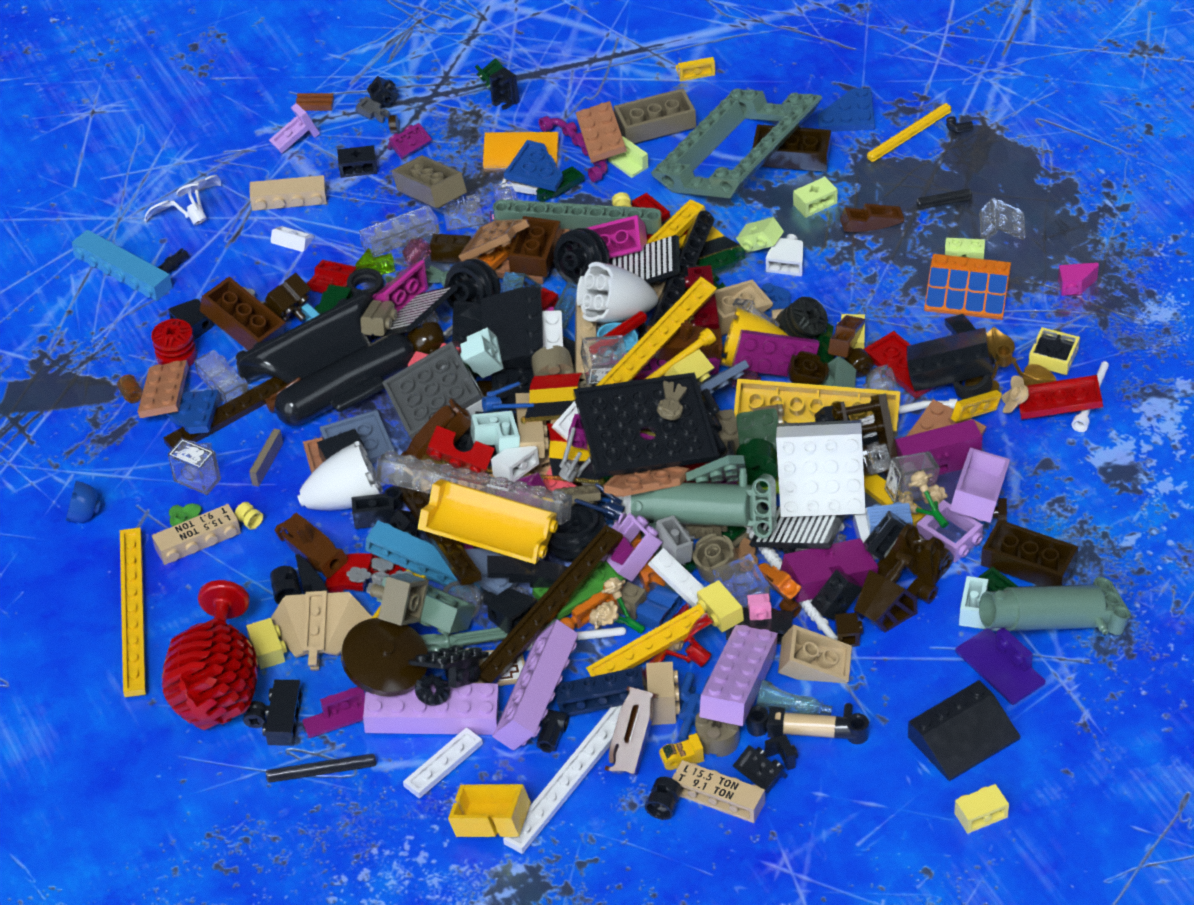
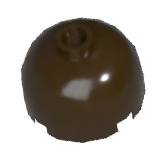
M436 322L423 323L422 328L417 329L415 327L407 335L413 343L415 352L431 354L439 349L442 343H446L444 331Z
M800 351L798 355H792L787 369L788 378L791 383L822 385L829 372L828 364L826 362L823 364L820 361L821 357L817 354Z

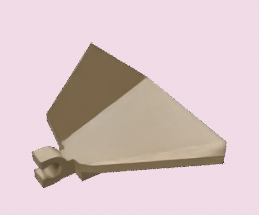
M327 591L306 592V594L286 595L271 616L273 625H278L281 634L279 638L284 641L294 657L298 658L309 654L308 666L310 670L318 671L320 670L319 653L338 656L341 653L343 641L347 633L355 625L364 620L371 619L372 616L349 592L328 593Z

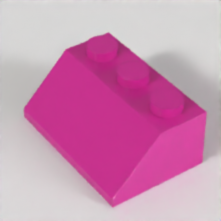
M638 215L588 227L605 241L609 250V259L642 251L647 243L646 225Z
M420 260L408 266L396 278L387 283L383 289L374 294L373 300H380L382 302L393 301L394 309H397L398 312L417 294L426 292L428 284L425 261Z

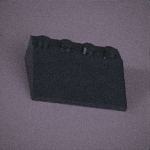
M520 287L481 298L482 330L488 328L497 336L503 368H532V356L536 351L543 348L541 287Z
M985 327L907 346V365L914 392L994 373Z
M980 680L918 715L908 723V738L949 782L1020 740L1021 737L994 694Z

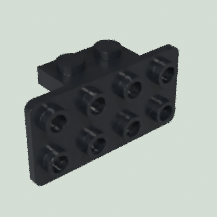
M451 645L450 648H440L439 652L428 651L427 655L417 654L415 658L408 660V664L439 669L449 668L448 687L457 688L479 681V660L487 658L489 652H484L479 647H471L467 650L463 649L461 645Z

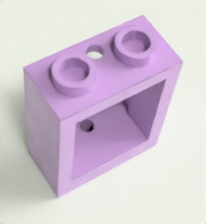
M943 500L938 505L941 514L946 520L951 521L968 533L954 543L935 531L940 525L930 515L923 517L917 523L916 528H918L919 534L926 540H930L933 536L940 539L945 544L944 548L952 553L954 557L953 562L956 563L961 557L964 558L971 548L981 543L983 539V525L970 516L959 515L956 512L950 511L951 504Z
M629 513L616 531L622 533L623 537H626L630 543L640 530L645 536L623 565L611 560L612 553L606 558V561L619 575L632 582L663 541L657 536L659 532L650 525H647L649 522L641 515L636 517Z

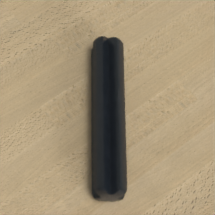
M963 189L916 199L918 209L971 200L972 192L970 189Z

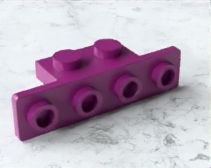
M355 687L320 699L322 713L302 720L308 738L363 721L364 690Z

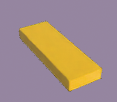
M994 390L957 401L951 419L958 422L997 410L1002 393Z

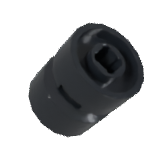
M280 566L270 573L274 600L277 604H280L286 595H301L297 573L293 567Z
M658 777L645 803L647 813L657 819H670L682 794V786L672 778Z

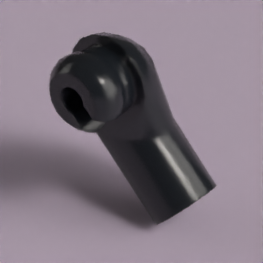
M954 116L946 118L947 128L955 132L973 130L972 121L958 123Z

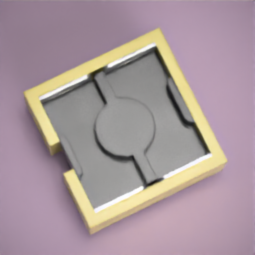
M1041 327L1036 344L1034 343L1029 353L1028 365L1037 364L1049 371L1067 375L1078 352L1080 337Z

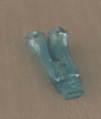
M763 679L756 706H763L767 711H769L770 706L785 707V711L792 713L831 716L833 707L823 704V700L818 702L813 697L788 693Z

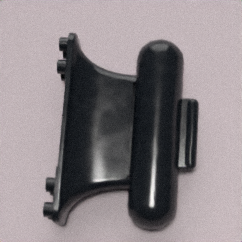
M358 290L353 297L347 300H339L334 308L264 343L257 342L248 351L242 350L236 355V365L239 379L244 384H251L264 376H273L289 384L300 377V381L284 388L278 393L274 403V410L280 421L289 426H299L333 408L337 412H342L385 389L382 382L407 368L409 361L415 354V349L411 340L403 334L392 333L371 342L368 336L361 332V317L372 302L373 296L368 291Z

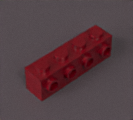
M711 265L688 268V276H685L686 288H690L700 277L714 286ZM715 293L692 316L694 320H690V323H693V326L715 330L719 328Z

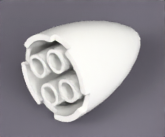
M593 262L588 265L589 269L584 276H580L578 282L577 305L581 306L584 313L582 317L590 322L626 321L639 311L647 313L658 302L657 293L645 280L615 265Z
M360 441L341 449L313 471L299 490L300 495H297L302 507L306 506L307 509L322 511L344 510L352 508L351 497L382 494L383 489L379 477L369 458L366 457L368 454Z

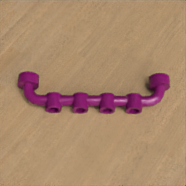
M548 116L539 119V126L543 132L550 131L553 125H557L562 128L565 136L569 135L572 138L575 146L579 145L582 148L585 156L589 155L582 132L576 133L577 127L574 122L567 124L562 119H550ZM607 158L594 162L595 166L588 169V175L592 182L602 180V175L608 169L606 164Z

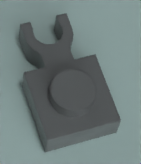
M365 96L356 105L355 111L369 119L374 116L379 122L384 123L385 117L389 118L390 111L381 109V104L373 101L368 96Z

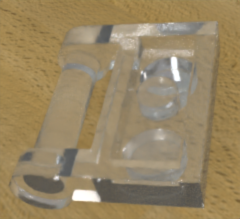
M736 298L732 304L736 308L738 307L763 317L778 327L780 325L777 320L771 319L759 310L751 300Z

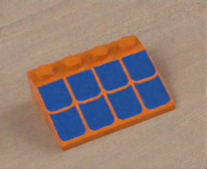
M933 254L924 311L1003 320L1010 282L1011 262Z

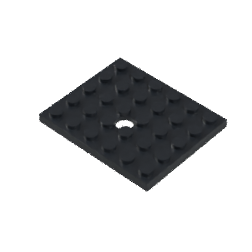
M695 372L573 389V396L595 478L711 462L719 459V453ZM664 381L668 383L674 382L673 392H675L678 384H681L682 387H687L685 395L679 401L683 406L682 415L675 420L664 419L657 412L660 400L665 399ZM643 429H649L651 432L656 433V436L651 440H646L640 436V433Z

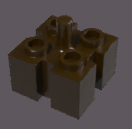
M294 273L283 284L269 292L263 304L285 322L291 318L290 314L292 313L302 322L306 316L301 311V307L308 301V295L312 289L297 273Z

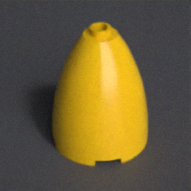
M737 307L735 310L737 319H733L723 347V354L726 355L725 358L721 357L720 365L732 367L740 330L789 335L767 319Z

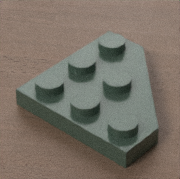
M727 455L685 473L687 481H696V483H706L708 481H711V483H721L723 481H726L727 484L736 483L739 481V469L746 468L744 456Z

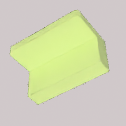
M622 136L627 151L608 157V161L633 178L648 168V154Z

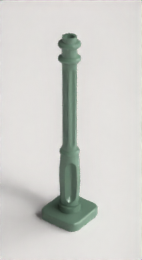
M557 618L553 619V620L545 627V629H546L547 627H549L553 622H555V621L557 620ZM499 627L450 635L425 634L420 636L424 640L428 651L439 652L440 648H450L451 645L465 646L504 640L508 634Z

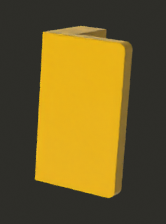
M713 57L682 62L675 66L680 82L715 75V61Z

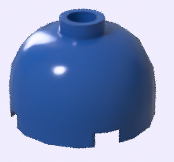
M80 481L75 482L66 521L82 523L91 519L93 513H98L101 501H97V493L91 485Z

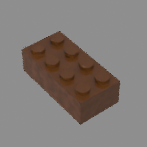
M231 277L226 278L202 295L199 311L247 350L252 349L257 342L264 343L284 333L286 322Z

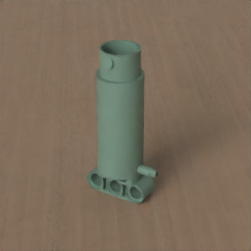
M740 468L739 484L683 482L680 486L631 495V514L636 517L641 515L646 520H654L655 522L673 515L676 516L675 518L678 519L679 524L753 527L755 535L764 539L769 537L777 526L776 482L770 474H762L754 481L753 485H748L746 468ZM760 481L767 483V490L760 486ZM760 502H765L769 510L762 509ZM761 523H766L769 526V531L763 530Z
M1096 577L1092 585L1007 587L1003 591H986L982 594L979 602V615L984 627L988 629L1005 628L1008 631L1098 627L1103 635L1108 634V632L1114 635H1121L1131 616L1129 609L1113 583L1104 577Z

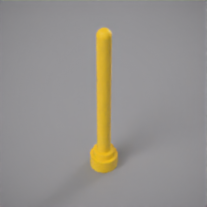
M704 329L700 332L698 340L645 379L663 376L674 364L689 356L700 347L713 344L716 341L715 335L710 329Z

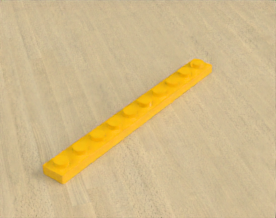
M700 277L596 386L631 381L680 330L681 323H684V320H689L715 293L717 288Z
M141 528L120 530L124 697L146 695Z

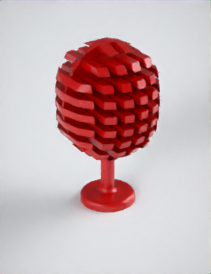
M226 580L211 581L200 588L198 603L202 610L213 616L214 619L206 623L193 625L189 629L175 635L171 639L163 665L162 690L167 703L172 706L171 708L179 716L182 715L181 717L202 730L217 724H224L231 721L232 718L245 713L250 707L257 684L258 669L256 668H258V658L253 645L238 629L226 623L227 619L237 618L247 611L250 597L242 586Z

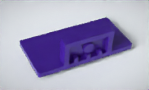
M986 628L956 647L955 652L1012 705L1045 685V679L1032 668L1033 653L1005 628L997 630V634Z

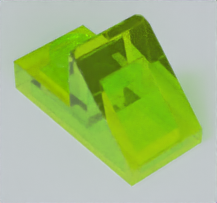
M370 248L366 250L355 264L356 270L370 268L380 272L381 275L395 272L392 253L373 257Z

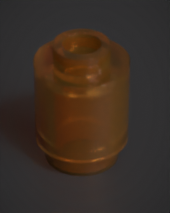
M124 375L118 380L117 386L126 401L136 403L141 399L142 389L134 375Z

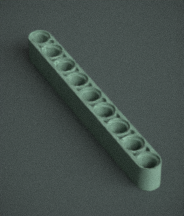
M498 200L493 204L494 220L522 219L523 216L558 220L561 223V229H577L638 215L646 225V234H655L662 227L661 212L655 208Z

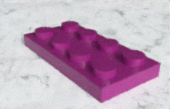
M740 330L732 366L746 360L749 367L744 369V371L788 376L787 369L792 355H798L800 351L817 354L819 341Z

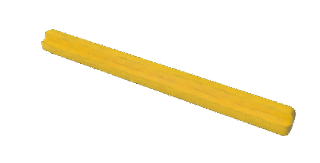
M947 103L939 106L869 151L867 159L874 162L949 114L951 106Z

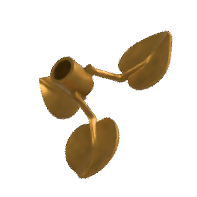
M993 327L987 333L990 352L994 360H996L994 373L991 375L992 388L989 392L999 390V383L994 380L998 367H1007L1011 363H1013L1018 374L1022 376L1025 386L1057 381L1048 369L1037 364L1027 365L1023 373L1016 362V358L1012 357L1015 350L1013 340L1000 332L996 327ZM983 377L966 379L965 386L976 385L982 381Z

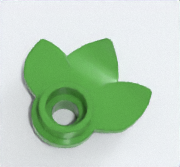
M193 503L187 504L184 507L180 505L172 506L168 512L170 525L173 527L199 516L201 506Z

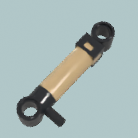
M851 703L844 705L843 717L785 712V707L772 706L769 707L768 715L767 709L758 705L751 707L746 718L748 733L756 737L763 736L768 732V738L788 734L848 739L853 744H862L868 740L869 720L863 714H852L853 705Z

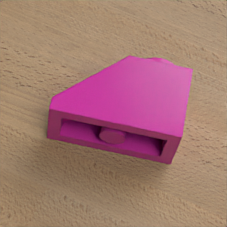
M1098 262L1059 265L1058 282L1061 296L1082 294L1098 278Z

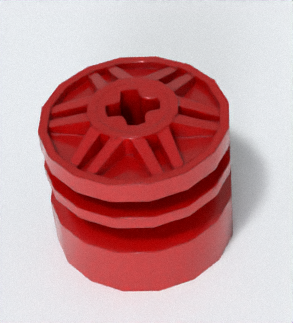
M168 319L154 327L151 339L158 364L164 365L174 361L187 360L190 367L197 359V349L189 323L180 319Z

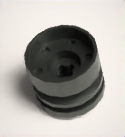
M811 297L796 299L782 310L775 319V325L789 336L813 339L821 334L827 327L828 322L823 306Z

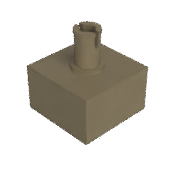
M404 573L387 576L385 587L376 583L373 584L370 589V596L382 599L378 619L401 626L420 622L429 580Z

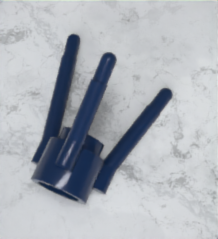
M595 483V486L604 493V487L599 483ZM608 493L604 494L613 500V503L608 502L606 508L579 499L574 500L575 503L597 510L604 517L616 521L619 520L621 513L625 509V506L621 505V499Z

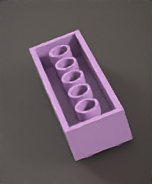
M556 620L537 636L492 735L493 738L514 751L520 745L524 746L529 738H534L541 728L539 723L548 712L546 707L555 696L554 689L562 680L561 672L569 664L570 659H568V656L577 645L575 642L578 636L577 632Z
M735 625L701 694L699 717L739 726L744 725L776 656L778 633L770 632L766 629L751 628L746 625Z
M471 683L457 688L450 687L448 699L436 706L421 702L415 694V689L406 694L392 697L378 696L366 692L363 714L365 733L459 734L467 727L476 735H493L498 724L499 687L498 684ZM431 684L430 689L434 695L436 689L434 688V685Z

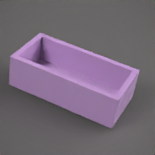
M970 447L954 493L950 511L991 523L1010 459Z

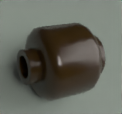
M862 348L853 349L850 355L844 359L856 369L857 378L868 375L874 366L873 359Z

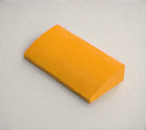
M485 132L483 168H508L526 140L543 143L557 167L558 132Z

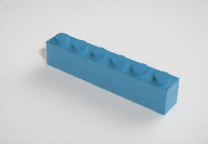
M86 230L71 242L73 254L77 259L87 262L90 266L96 267L104 274L127 284L133 290L143 293L148 298L150 297L158 301L173 288L170 274L89 230Z
M377 521L366 537L365 551L416 574L424 575L427 579L476 601L481 597L484 588L476 583L461 586L437 549L428 541L416 538L408 532H403L381 521Z

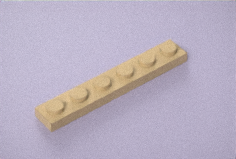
M576 296L575 373H582L580 379L590 380L591 369H596V355L592 356L587 350L588 345L596 341V322L587 321L582 317L584 313L581 306L577 305ZM592 370L591 381L595 380L596 370Z

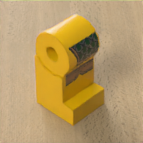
M697 733L689 735L688 740L676 744H667L659 750V755L665 769H677L682 760L696 764L704 762L703 746Z

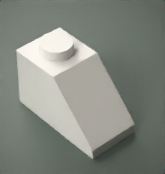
M536 446L504 449L491 459L493 476L513 484L539 464L538 448Z

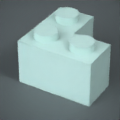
M485 328L468 336L466 342L460 344L462 361L464 364H468L474 373L477 372L482 378L504 369L497 336L490 329Z
M512 411L471 415V437L473 444L475 441H478L485 445H495L497 454L504 449L519 447L520 436Z
M966 577L960 607V626L986 629L980 619L979 602L982 594L988 590V579ZM992 628L990 630L997 631L1001 628Z

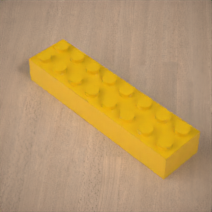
M737 379L734 415L736 417L738 413L753 411V408L783 404V420L787 423L815 422L814 415L823 407L843 401L845 407L870 403V396L886 393L894 437H897L901 393L900 391ZM868 411L848 416L850 420H859L874 413Z

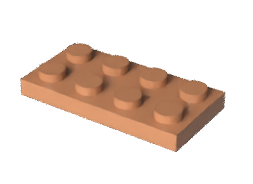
M610 101L575 112L591 163L627 151Z
M187 360L174 361L164 365L157 364L149 367L138 408L140 418L177 412L179 410L189 369Z

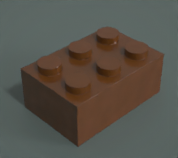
M523 216L522 219H527L530 226L517 232L508 254L510 272L547 277L554 260L553 254L556 242L561 237V223L558 220Z

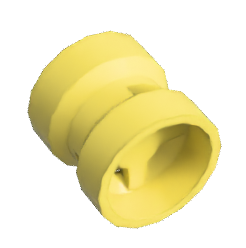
M624 192L617 193L612 197V205L632 207L630 196Z
M249 502L241 503L235 510L234 514L238 521L243 522L249 530L256 529L263 521V514L259 510L254 509Z

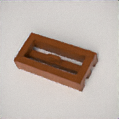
M297 93L296 103L304 111H332L333 93Z

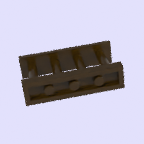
M886 393L870 396V403L845 407L844 401L833 403L832 415L836 421H848L847 415L868 411L874 413V423L862 425V434L876 431L879 441L878 444L863 446V455L880 452L883 462L879 465L864 467V476L883 472L888 477L890 464L892 468L894 465V476H899L901 470Z

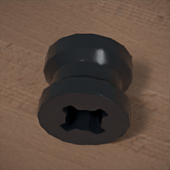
M251 701L250 707L243 718L244 724L251 728L263 727V723L266 720L264 717L266 715V705L259 701Z

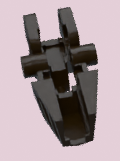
M908 523L900 532L886 558L880 559L877 563L879 567L878 572L875 573L869 569L854 608L857 617L862 620L866 616L877 625L879 630L886 633L918 613V599L928 604L935 599L938 593V587L935 584L950 568L954 559L952 553L944 548L945 544L940 539L933 536L930 540H926L919 534L918 528ZM903 570L918 576L907 590L896 584Z

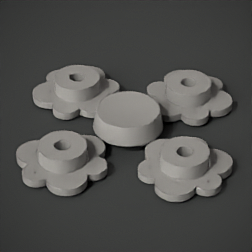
M381 557L373 558L371 567L379 572L371 576V573L367 572L366 568L352 567L346 575L350 581L358 583L371 578L372 583H369L367 587V593L370 594L373 584L382 585L384 577L390 576L385 572L392 570L394 563ZM396 571V574L408 573L412 575L410 571Z

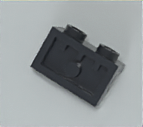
M748 745L733 764V767L757 786L765 789L766 793H769L781 776L785 779L788 776L782 771L785 767L775 759L772 762L768 760L767 756L769 754L760 747H757L755 750Z

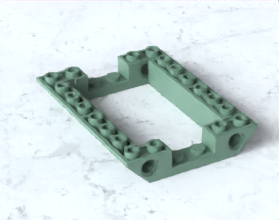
M733 89L657 165L651 174L673 193L731 198L810 117L822 100V96L791 93L782 104L767 103L763 91ZM744 119L780 121L751 149L750 153L733 170L719 167L709 178L694 176L693 171Z

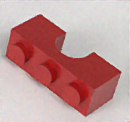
M437 425L426 454H429L434 460L449 462V465L454 468H464L474 476H484L495 448L475 441L471 450L467 452L458 451L453 444L456 433Z

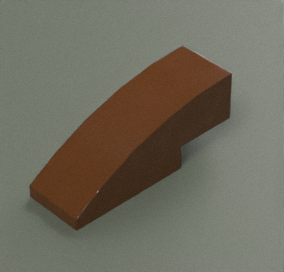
M865 203L863 209L845 207L840 221L844 232H864L897 225L904 222V216L899 206Z
M846 315L836 325L835 334L830 338L828 354L847 358L860 336L865 319Z

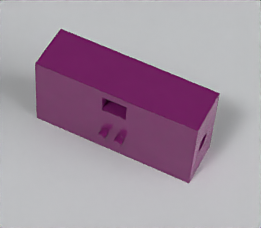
M972 419L895 439L901 470V477L899 475L902 484L911 483V475L921 470H924L926 474L932 473V477L963 469L970 447L982 451V435L975 421Z
M861 538L832 544L829 549L811 548L784 554L780 571L782 570L789 574L791 579L801 586L800 591L794 596L797 602L814 599L836 569L852 576L863 587L869 569L877 573L879 567L871 554L866 551Z

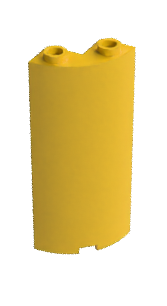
M439 479L432 484L429 504L421 509L418 529L536 564L540 558L544 559L546 556L548 542L552 533H555L557 530L558 521H556L557 513Z

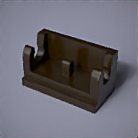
M433 234L430 241L431 262H460L459 255L470 241L471 236Z

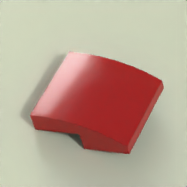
M322 260L315 267V275L307 282V285L312 289L311 291L320 293L326 291L329 284L347 287L349 275L358 270V267Z
M345 554L348 559L347 563L330 578L326 579L325 586L328 592H345V589L364 591L367 579L360 583L349 580L346 573L352 567L366 568L367 572H370L373 554Z

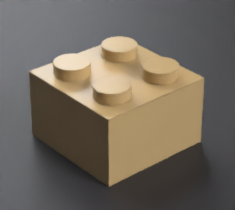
M673 662L646 663L648 692L659 695L658 699L654 698V713L651 725L676 724V715L680 713L679 688L677 684L678 671L673 670Z

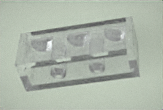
M215 350L194 360L198 376L212 390H219L220 399L224 403L247 392L248 383L245 378L240 377L236 369L227 364L225 357L219 355Z

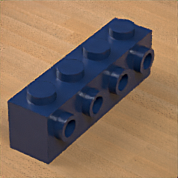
M641 666L559 683L556 686L557 704L560 712L569 713V716L622 706L630 692L626 690L627 686L647 691V680Z

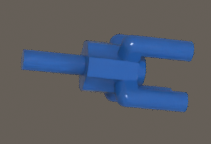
M691 672L686 673L679 692V698L682 700L679 718L684 721L678 736L679 741L687 740L690 728L695 724L696 715L700 713L701 695L695 693L696 688L691 686L694 679V674Z

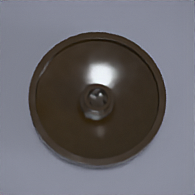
M371 618L358 623L347 633L341 648V662L349 679L362 690L378 696H399L415 689L417 680L426 674L428 667L409 665L408 660L415 658L417 654L427 655L428 649L422 637L410 626H401L378 618Z

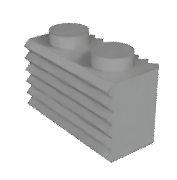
M672 515L658 520L655 529L659 532L657 536L663 541L660 546L681 565L692 560L694 542L691 541L692 539L689 538L688 533H685L686 530H683L684 527H681L680 522L675 518L676 516Z

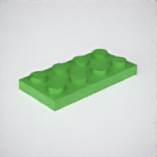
M605 560L555 617L560 620L572 613V610L577 605L584 603L594 594L601 592L604 586L603 583L606 580L617 577L620 581H626V578L619 575ZM533 588L532 595L539 600L549 588Z

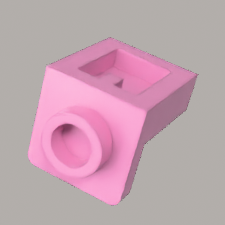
M769 593L747 595L750 620L771 619Z

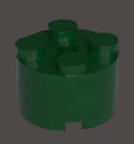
M756 438L751 439L746 444L742 443L738 447L736 455L744 456L748 485H753L754 481L762 474H770L774 479L778 474L777 451L774 449L773 444L767 440ZM760 481L762 488L768 487L766 482Z

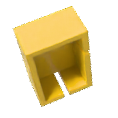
M523 784L460 785L455 798L456 803H453L448 820L456 837H496L497 833H499L500 837H519L531 802Z

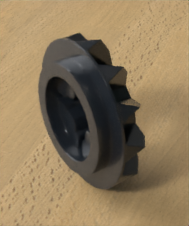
M432 673L429 676L423 675L416 682L415 694L424 704L431 706L440 705L450 695L448 680L444 681L441 675L437 677L433 676ZM431 684H433L434 688L436 689L434 695L430 689Z

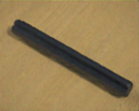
M372 753L266 770L267 782L271 783L376 766V758Z

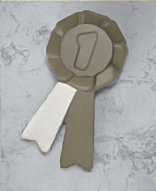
M664 381L665 399L660 400L657 412L664 419L675 420L682 415L683 406L679 401L685 395L687 387H682L681 384H678L675 392H673L674 382L668 383Z

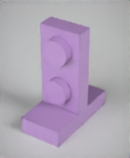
M297 103L291 107L296 117L269 139L270 143L281 154L306 132L310 133L314 138L320 134L308 114Z

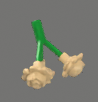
M924 470L915 472L911 475L912 482L908 486L919 487L922 497L925 499L924 502L930 504L932 510L921 509L919 506L914 505L913 497L908 494L905 498L900 499L899 502L909 503L911 513L933 516L942 528L947 527L949 522L938 508V505L948 497L947 493H945V488L939 487L937 484L928 487L927 483L929 478L932 477V473L926 474Z
M617 577L610 578L603 583L605 589L601 591L602 593L612 594L614 599H617L625 618L617 613L618 606L614 604V601L603 602L602 605H598L597 609H592L589 615V623L594 625L596 630H599L600 626L612 625L616 622L626 624L640 634L644 631L645 626L630 617L621 598L620 590L622 585L625 584V580L620 581Z

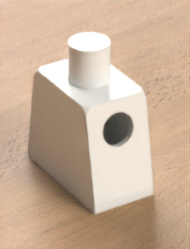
M788 234L786 239L779 238L766 256V272L802 276L803 242L798 240L794 234Z

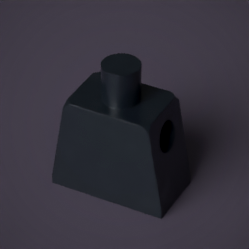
M193 299L168 309L170 319H180L190 324L194 340L213 327V321L199 311L201 302L198 299Z
M506 588L498 595L493 592L487 593L484 602L488 604L489 620L509 634L537 603V599L511 588Z

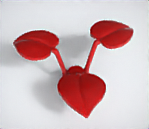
M686 603L671 619L687 611L689 604ZM707 612L703 613L685 635L683 642L689 641L690 643L685 650L687 656L666 649L654 656L649 663L662 662L665 656L672 655L684 659L688 663L692 660L699 667H702L710 658L711 653L694 639L693 635L703 627L713 623ZM645 667L643 672L647 680V672Z

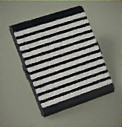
M673 235L645 244L642 251L609 259V264L636 274L648 284L677 275L680 272L679 236Z
M458 285L417 294L397 312V319L392 321L391 329H387L383 336H375L373 334L371 340H377L392 333L404 334L411 332L458 289Z
M776 506L777 526L774 532L764 539L757 537L754 533L749 545L751 547L829 549L845 515L781 517L780 506ZM761 523L762 529L769 531V526L766 523Z

